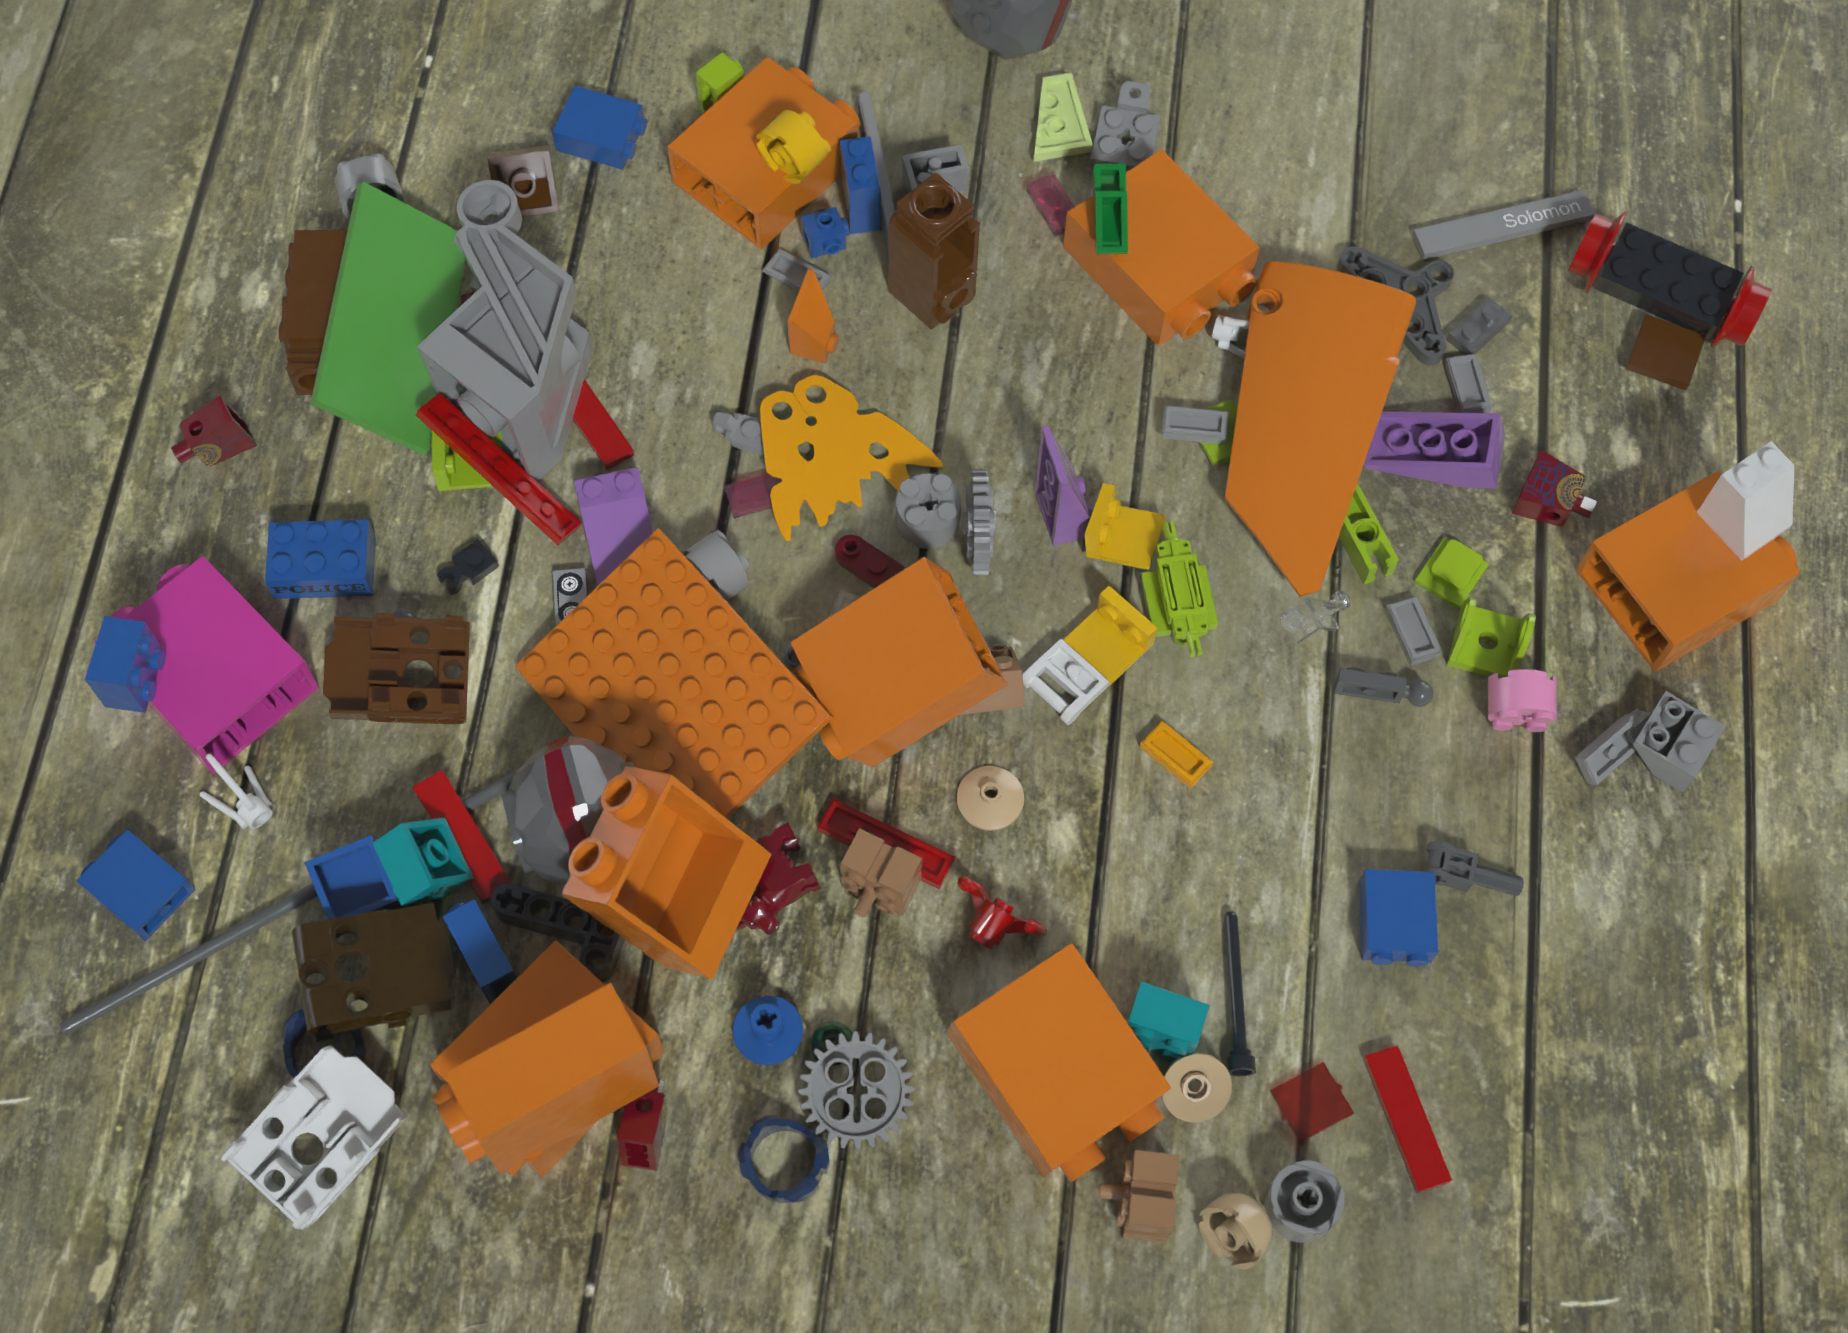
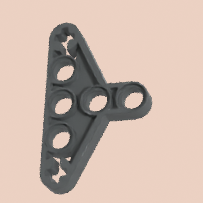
M1356 246L1345 248L1338 262L1340 272L1364 279H1375L1381 284L1409 293L1407 290L1409 286H1418L1423 290L1422 295L1414 296L1417 303L1410 322L1418 326L1419 331L1415 333L1406 332L1403 344L1422 364H1438L1446 350V342L1434 297L1450 287L1454 277L1453 267L1448 262L1436 260L1414 273ZM1441 271L1447 276V279L1445 281H1437L1431 276V273ZM1426 332L1427 334L1425 336V339L1423 340L1422 336ZM1426 346L1429 349L1434 347L1436 348V352H1434L1433 350L1427 352L1425 348Z

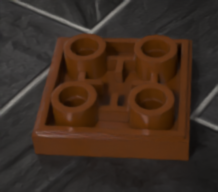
M1646 314L1626 369L1687 390L1706 335Z

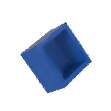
M104 616L85 681L106 708L146 713L148 703L153 701L156 694L155 680L158 670H162L164 667L165 651L146 622Z
M372 835L304 862L327 919L378 911L400 902L393 892L392 884L372 844L375 842Z

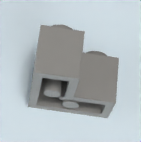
M962 144L902 155V180L906 194L910 193L933 173H938L958 192L968 191L969 168Z

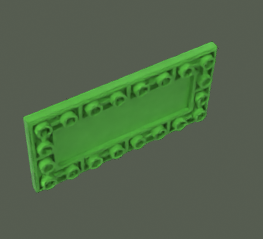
M365 182L357 185L311 405L424 455L430 449L432 430L416 416V413L421 406L436 396V392L417 350V346L456 311L466 258L464 253H461L454 244L455 233L458 230Z

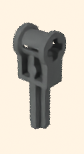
M1433 841L1427 844L1426 851L1429 853L1427 866L1422 872H1435V885L1448 886L1467 892L1475 884L1513 896H1519L1522 892L1524 881L1521 876L1477 864L1479 854L1456 848L1445 842Z

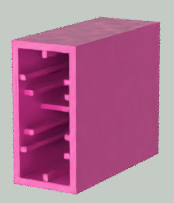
M204 556L190 566L181 564L167 571L157 584V592L137 608L132 606L124 607L110 616L146 622L165 651L164 667L162 670H158L155 680L156 694L153 701L148 703V706L212 774H215L216 771L206 759L207 754H212L222 766L226 765L319 689L304 659Z

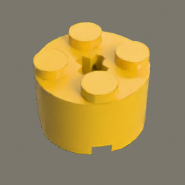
M784 110L756 137L760 138L756 145L764 161L774 172L780 168L787 174L783 179L793 184H799L825 160L831 152V146L814 128L815 121L808 113L801 112L798 114L791 110Z

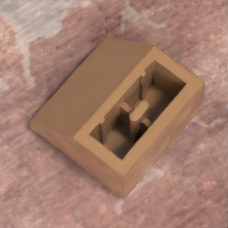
M997 644L989 647L1008 685L959 715L1025 707L1022 668L1012 646L1007 647L1006 645Z

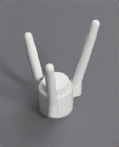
M1218 315L1212 339L1219 340L1218 348L1226 349L1244 359L1245 352L1232 345L1231 341H1238L1241 328L1248 329L1249 321Z
M207 754L206 759L240 799L236 804L238 811H234L205 791L200 792V797L234 819L242 829L247 826L250 829H256L265 824L273 814L270 809L273 804L263 792L251 767L245 766L244 770L257 796H254L252 793L245 794L214 756Z

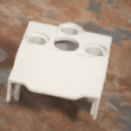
M330 1045L322 1048L295 1078L277 1092L271 1099V1103L236 1142L233 1141L222 1153L220 1159L231 1163L294 1222L292 1225L294 1228L303 1230L304 1228H309L320 1218L375 1157L380 1147L408 1116L395 1105L394 1090L358 1057L342 1056ZM273 1117L278 1118L283 1123L284 1128L281 1135L275 1134L271 1129L270 1124ZM304 1133L316 1135L323 1144L322 1157L312 1165L300 1163L293 1154L294 1141L299 1135ZM326 1167L336 1172L337 1182L335 1185L329 1184L324 1179V1169ZM274 1170H279L285 1176L284 1187H279L274 1183L272 1178Z

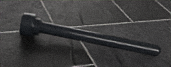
M1229 911L1224 915L1233 1050L1230 1051V1057L1227 1058V1070L1230 1076L1244 1077L1256 1073L1255 1057L1251 1055V1050L1247 1049L1238 916L1235 912Z

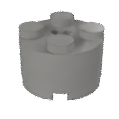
M373 154L351 161H343L337 166L334 184L343 215L349 222L357 185L361 182H365L404 202L395 169L386 161L383 155Z
M920 474L904 480L900 485L896 498V526L898 532L905 540L908 539L915 543L916 547L922 549H935L946 545L960 527L961 497L958 489L951 479L944 474Z
M717 530L714 533L708 534L682 552L726 601H729L747 588L748 578L745 571L750 568L749 563L741 553L735 554L721 531Z
M1308 1160L1295 1162L1281 1170L1269 1186L1265 1196V1209L1271 1220L1272 1228L1282 1237L1299 1243L1314 1242L1325 1236L1341 1217L1345 1204L1342 1186L1340 1187L1337 1179L1334 1177V1173L1323 1164ZM1301 1196L1307 1197L1306 1203L1309 1205L1308 1208L1301 1206V1201L1298 1200Z

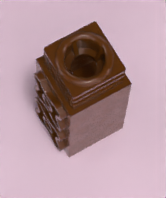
M933 173L898 201V209L889 220L888 292L931 330L939 323L944 324L960 307L969 304L975 297L980 223L972 217L973 204L938 173Z
M295 230L294 242L289 243V263L285 272V283L288 293L287 296L282 298V320L279 325V340L285 344L287 356L286 371L297 395L313 394L348 230Z

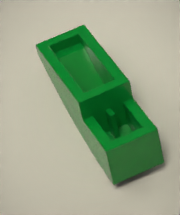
M1094 164L1092 186L1096 254H1128L1126 164Z

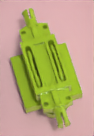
M1170 521L1169 525L1168 522H1165L1161 525L1165 541L1156 546V571L1141 573L1140 576L1148 620L1158 628L1156 637L1172 635L1174 643L1178 646H1188L1189 657L1194 658L1195 654L1196 657L1203 655L1200 637L1207 635L1208 630L1217 629L1218 626L1206 565L1198 564L1196 553L1192 554L1189 540L1178 539L1175 522Z

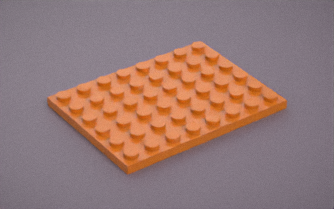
M659 528L515 665V668L575 737L590 739L620 755L625 760V763L632 762L634 768L673 775L727 819L833 719L821 703Z

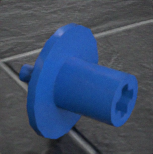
M768 995L754 998L742 1006L735 1017L732 1030L735 1046L743 1057L755 1064L766 1066L783 1063L793 1056L802 1042L804 1031L801 1015L793 1004L781 997Z

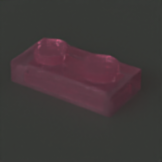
M1052 173L1028 183L1026 191L1054 236L1065 233L1067 212L1073 209L1075 205L1056 175Z
M764 474L724 485L733 519L771 509L770 492L773 486L782 482V479L773 477L770 474Z

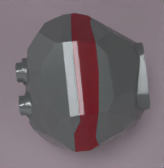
M949 0L951 11L965 34L973 42L1004 60L1036 53L1054 44L1061 34L1072 0Z
M574 736L555 739L530 756L514 774L509 791L501 793L512 839L525 873L534 871L542 879L566 885L571 875L568 867L571 853L580 842L590 838L604 810L601 805V796L605 786L612 778L621 774L625 766L634 768L632 762L625 763V760L620 755L590 739Z

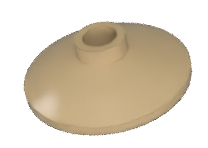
M984 766L969 772L962 779L957 790L956 800L960 814L969 824L981 830L995 831L1008 827L1019 817L1024 805V792L1018 779L1009 771L996 766ZM987 790H994L997 796L988 798L985 792Z
M1205 1053L1184 1055L1175 1060L1164 1073V1077L1172 1089L1162 1095V1100L1169 1112L1180 1120L1191 1123L1210 1120L1217 1116L1229 1102L1232 1092L1231 1076L1224 1064L1212 1055ZM1192 1079H1199V1084L1195 1088L1188 1087V1083Z

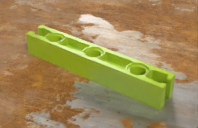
M1357 482L1339 534V539L1363 585L1375 581V574L1378 569L1376 563L1372 564L1369 556L1374 555L1383 568L1382 573L1384 577L1393 575L1399 559ZM1357 536L1366 537L1369 541H1362Z

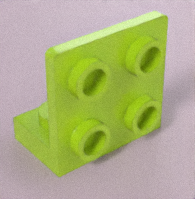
M432 431V472L438 491L493 487ZM501 431L495 437L486 434L502 449Z

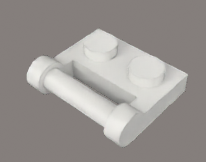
M1062 639L1058 640L1022 675L1023 686L1032 688L1061 715L1060 719L1067 725L1074 722L1079 714L1109 685V681ZM1043 672L1047 673L1076 700L1069 705L1039 676Z

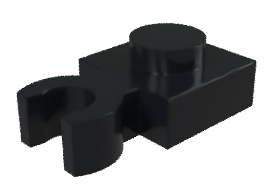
M477 539L454 555L452 560L455 566L441 569L437 573V578L440 583L449 578L454 579L447 586L448 592L453 595L461 590L464 581L468 579L472 585H475L497 569L499 564L495 557Z

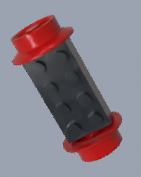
M1623 212L1615 220L1608 219L1597 213L1594 215L1568 269L1569 272L1585 278L1586 293H1589L1601 266L1604 265L1605 267L1594 289L1678 326L1706 335L1708 339L1716 331L1710 345L1712 348L1724 339L1739 346H1744L1772 292L1771 288L1754 281L1753 266H1750L1738 287L1744 272L1626 222L1617 243H1615L1614 240L1627 212Z

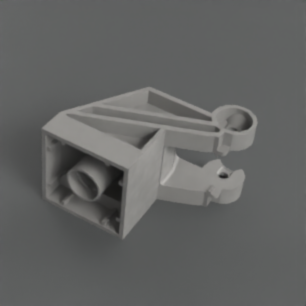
M483 180L467 187L459 196L456 206L462 228L455 233L454 244L461 253H464L466 261L475 277L470 282V287L474 294L417 346V350L436 395L441 393L480 430L489 436L495 437L501 431L502 450L539 482L563 458L573 422V415L592 354L593 344L589 332L570 318L577 296L573 277L516 235L521 228L522 215L514 191L507 184L500 181ZM490 214L497 215L495 221H485L486 216Z

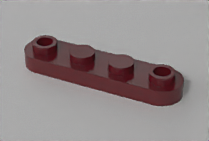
M845 535L835 545L837 563L873 588L878 587L906 569V567L857 535ZM849 546H853L856 548V550L853 552H849L846 550V548Z

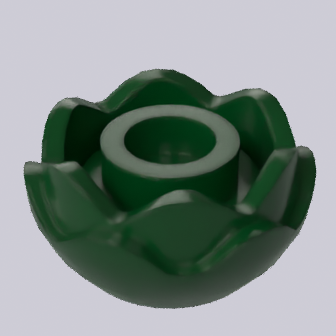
M838 1021L822 1023L814 1030L811 1036L810 1045L812 1052L816 1048L825 1053L827 1051L825 1040L833 1039L836 1041L834 1045H839L838 1034L841 1033L846 1038V1041L850 1042L852 1037L851 1030L845 1024ZM834 1062L832 1065H840L842 1063Z

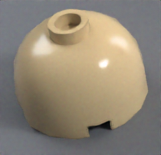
M1228 1193L1210 1202L1200 1212L1199 1216L1202 1215L1203 1220L1198 1225L1205 1243L1219 1259L1223 1257L1224 1253L1229 1259L1233 1260L1234 1262L1230 1266L1236 1269L1247 1270L1261 1260L1268 1251L1273 1237L1272 1223L1265 1207L1259 1201L1242 1193Z

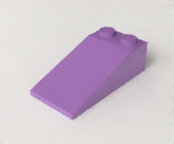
M1382 411L1363 466L1365 469L1463 488L1497 489L1505 439L1501 414Z
M1049 426L1042 427L1035 494L1052 545L1055 546L1085 538L1084 534L1092 515L1093 507L1086 505L1084 499L1086 488L1082 477L1077 478L1073 465Z
M638 467L574 481L597 586L653 533Z

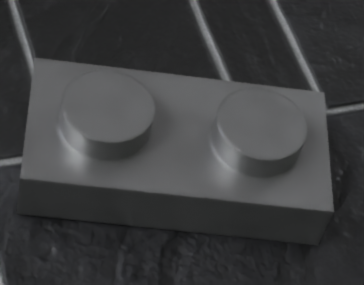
M1488 297L1448 334L1446 340L1464 355L1475 354L1510 323L1512 315Z

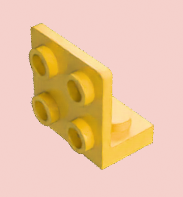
M1103 483L1084 534L1086 556L1136 568L1150 569L1156 553V546L1159 544L1163 532L1161 525L1166 522V515L1121 506V501L1116 499V486Z
M1108 586L1100 593L1097 609L1066 636L1063 641L1109 681L1108 686H1111L1154 645L1158 628L1113 588Z

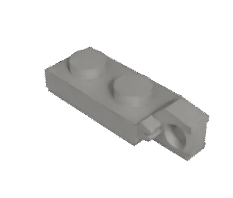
M716 412L712 420L714 432L724 434V439L731 442V446L764 457L760 419L735 413L732 416Z
M1636 709L1630 714L1622 716L1575 757L1586 783L1594 786L1598 785L1637 751L1633 743L1649 719L1650 712Z

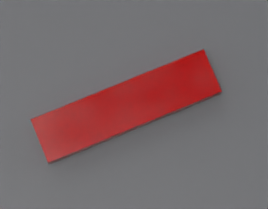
M443 770L412 787L431 819H446L474 878L469 883L482 904L491 899L492 892L499 885L512 884Z
M836 799L832 800L818 825L819 832L850 846L860 828L883 839L885 844L893 848L898 846L922 858L921 881L940 890L955 862V856Z
M1399 1046L1365 1055L1363 1058L1416 1194L1449 1184L1452 1181L1451 1175Z

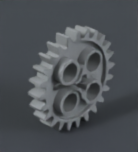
M987 468L971 469L970 486H966L963 535H967V559H971L972 576L989 575L990 558H993L996 509H993V486L989 485Z
M854 1031L850 1042L846 1041L842 1033L838 1034L839 1045L836 1046L830 1040H825L827 1048L825 1053L816 1048L813 1050L818 1061L816 1063L805 1061L804 1063L812 1070L810 1075L803 1074L799 1076L801 1080L808 1083L807 1088L798 1090L799 1094L808 1096V1101L802 1103L800 1108H811L812 1111L805 1119L806 1122L815 1120L819 1122L815 1129L816 1134L823 1132L825 1129L829 1131L826 1140L828 1143H831L836 1136L840 1137V1148H845L849 1139L853 1140L855 1150L860 1149L863 1139H866L868 1145L873 1148L875 1145L874 1136L877 1135L883 1141H888L885 1130L890 1128L895 1132H899L900 1130L895 1120L897 1118L907 1120L909 1117L901 1109L903 1106H913L914 1104L905 1098V1093L915 1091V1087L905 1085L904 1081L910 1078L913 1073L902 1072L900 1069L907 1062L906 1058L895 1061L893 1057L898 1048L893 1047L888 1051L884 1050L885 1038H882L876 1045L872 1044V1033H868L864 1041H860L858 1032ZM853 1058L859 1059V1085L866 1088V1093L859 1096V1123H855L853 1120L854 1097L851 1094H847L846 1091L847 1087L853 1086ZM870 1061H876L883 1067V1076L878 1082H870L864 1075V1068ZM834 1062H841L847 1067L848 1075L842 1083H834L828 1076V1069ZM837 1098L845 1100L849 1108L846 1117L840 1120L832 1118L828 1110L831 1101ZM871 1098H879L884 1104V1112L879 1118L871 1119L865 1113V1104Z

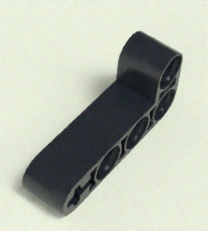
M513 884L499 885L494 889L490 901L497 918L501 922L582 944L580 963L602 983L612 977L625 941L616 932L611 936L600 935V931L605 925L568 899ZM511 900H514V902H515V904H509V903H510ZM540 908L550 909L549 914L544 918L533 917L535 911ZM579 916L584 918L583 922L577 927L566 926L568 920L572 917ZM594 958L606 959L604 966L599 969L589 967V963Z

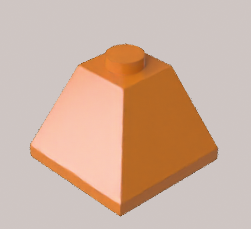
M808 269L788 318L790 354L826 363L829 353H835L839 335L835 334V321L815 271Z

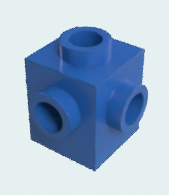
M836 207L820 209L812 214L801 217L802 237L811 259L826 254L833 255L840 250L846 249V236L850 235L849 226L845 217L840 218Z

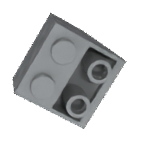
M1665 691L1634 741L1633 746L1654 776L1683 793L1696 778L1726 726Z

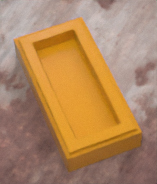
M1161 721L1139 746V748L1190 790L1210 770L1214 763L1164 721Z

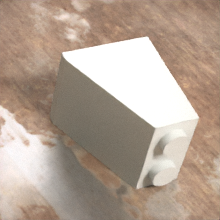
M1772 441L1723 473L1697 511L1698 515L1741 561L1789 529L1793 524L1795 465Z

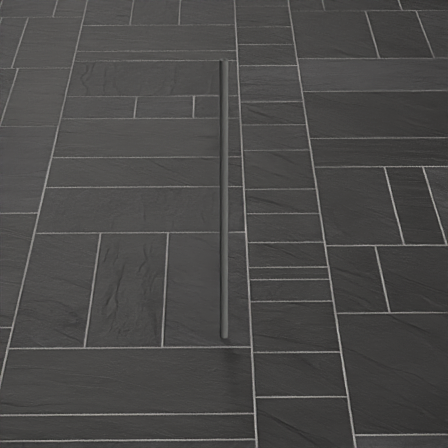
M519 769L461 800L467 811L470 812L497 797L502 792L509 790L512 778ZM313 883L59 1023L62 1031L66 1036L312 900L318 896Z

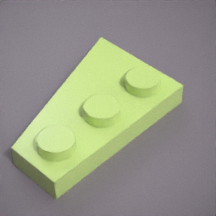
M1072 73L1043 77L1034 162L1092 152V140Z

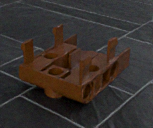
M376 613V618L334 617L335 635L334 640L325 647L323 695L331 702V710H329L330 719L419 724L466 723L470 622L463 621V616L446 615V619L397 618L394 617V613ZM416 632H424L429 636V640L422 645L413 643L410 638ZM416 660L427 662L434 671L433 680L423 688L412 687L404 679L406 666ZM452 665L457 666L462 670V674L456 679H450L443 673L445 668ZM414 697H421L427 702V705L424 709L415 711L409 708L408 702Z

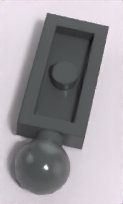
M1356 667L1340 668L1334 683V694L1399 704L1402 698H1407L1412 705L1417 707L1428 705L1434 695L1433 688L1426 681L1417 680L1407 685V678L1398 677L1394 673H1368Z

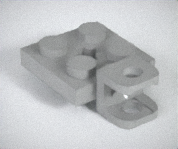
M1126 81L1121 87L1117 108L1102 105L1090 164H1126V171H1129L1154 154L1161 116L1147 114L1150 98V88L1147 84ZM1133 90H1137L1140 92L1141 95L1139 96L1129 93ZM1129 135L1134 141H1129L1127 145H1122V140L1118 139V137Z

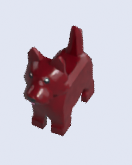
M789 823L776 828L771 835L756 840L759 845L772 855L758 882V891L752 895L736 930L749 927L751 930L762 929L767 935H771L779 927L778 913L780 910L796 902L808 892H815L821 889L809 863L795 867L794 863L790 861L791 858L787 855L791 850L795 852L801 850Z

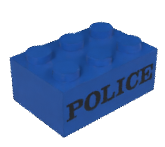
M369 519L269 523L265 583L273 598L373 596L376 536Z

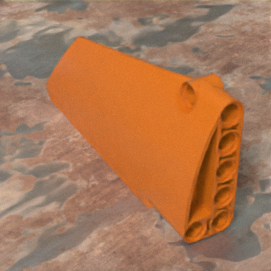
M1268 261L1264 264L1246 314L1249 327L1224 499L1260 542L1297 595L1303 597L1319 592L1400 361L1398 355L1417 300L1407 292L1350 274L1303 264ZM1257 306H1265L1269 311H1261Z

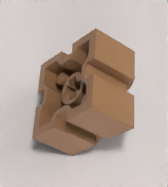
M859 828L840 863V871L843 874L841 877V887L845 888L844 891L849 896L859 900L854 908V913L860 917H866L875 900L877 901L875 906L880 911L889 915L897 913L903 916L921 883L922 872L920 870L922 868V858L898 846L893 848L885 844L883 839Z
M1135 1150L1132 1159L1125 1160L1124 1168L1121 1170L1120 1186L1100 1184L1099 1198L1121 1201V1204L1118 1205L1116 1225L1123 1227L1122 1238L1158 1243L1167 1242L1169 1235L1174 1229L1179 1155Z

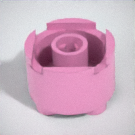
M1524 669L1509 670L1508 677L1498 679V673L1489 676L1488 719L1492 722V728L1505 731L1513 729V725L1526 726V730L1530 732L1547 730V724L1557 719V678L1552 675L1550 679H1547V672Z

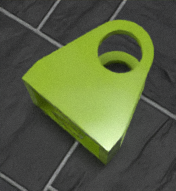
M1469 597L1460 608L1446 666L1486 677L1498 673V679L1508 677V671L1518 670L1532 637L1536 615L1528 613L1521 619L1476 607L1477 599ZM1481 637L1492 639L1495 643V648H1483L1479 644L1478 639Z

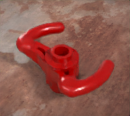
M961 876L958 879V887L962 891L971 893L977 913L969 926L971 931L968 935L980 944L992 950L994 945L999 946L1005 934L1028 933L1039 939L1046 937L1047 929L1038 921L1015 917L1011 914L1014 907L998 897L992 902L983 885L967 876Z

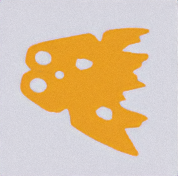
M819 375L809 376L796 383L793 393L783 390L777 391L764 398L761 402L760 421L766 471L771 476L782 479V482L773 486L770 498L776 523L786 541L791 540V527L800 525V508L804 500L807 501L815 514L819 526L823 527L828 522V516L835 512L837 501L843 503L853 502L856 506L862 507L860 479L870 480L871 471L881 473L899 491L901 483L906 479H910L906 469L907 464L942 468L943 463L926 445L884 414L875 412L858 415L859 403L856 401L855 396L825 377ZM819 386L825 390L826 398L822 403H812L807 399L806 392L810 387ZM785 402L789 404L792 408L791 417L785 420L776 418L772 413V408L776 403ZM807 417H815L817 423L814 426L808 425L806 423ZM804 442L814 446V457L810 461H806L798 450V446ZM875 442L881 444L888 450L889 455L883 459H875L869 452L871 444Z

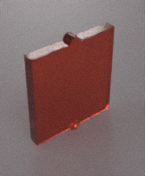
M1324 1062L1270 1090V1094L1282 1112L1281 1119L1288 1122L1299 1143L1354 1114L1341 1092L1342 1085L1335 1082Z

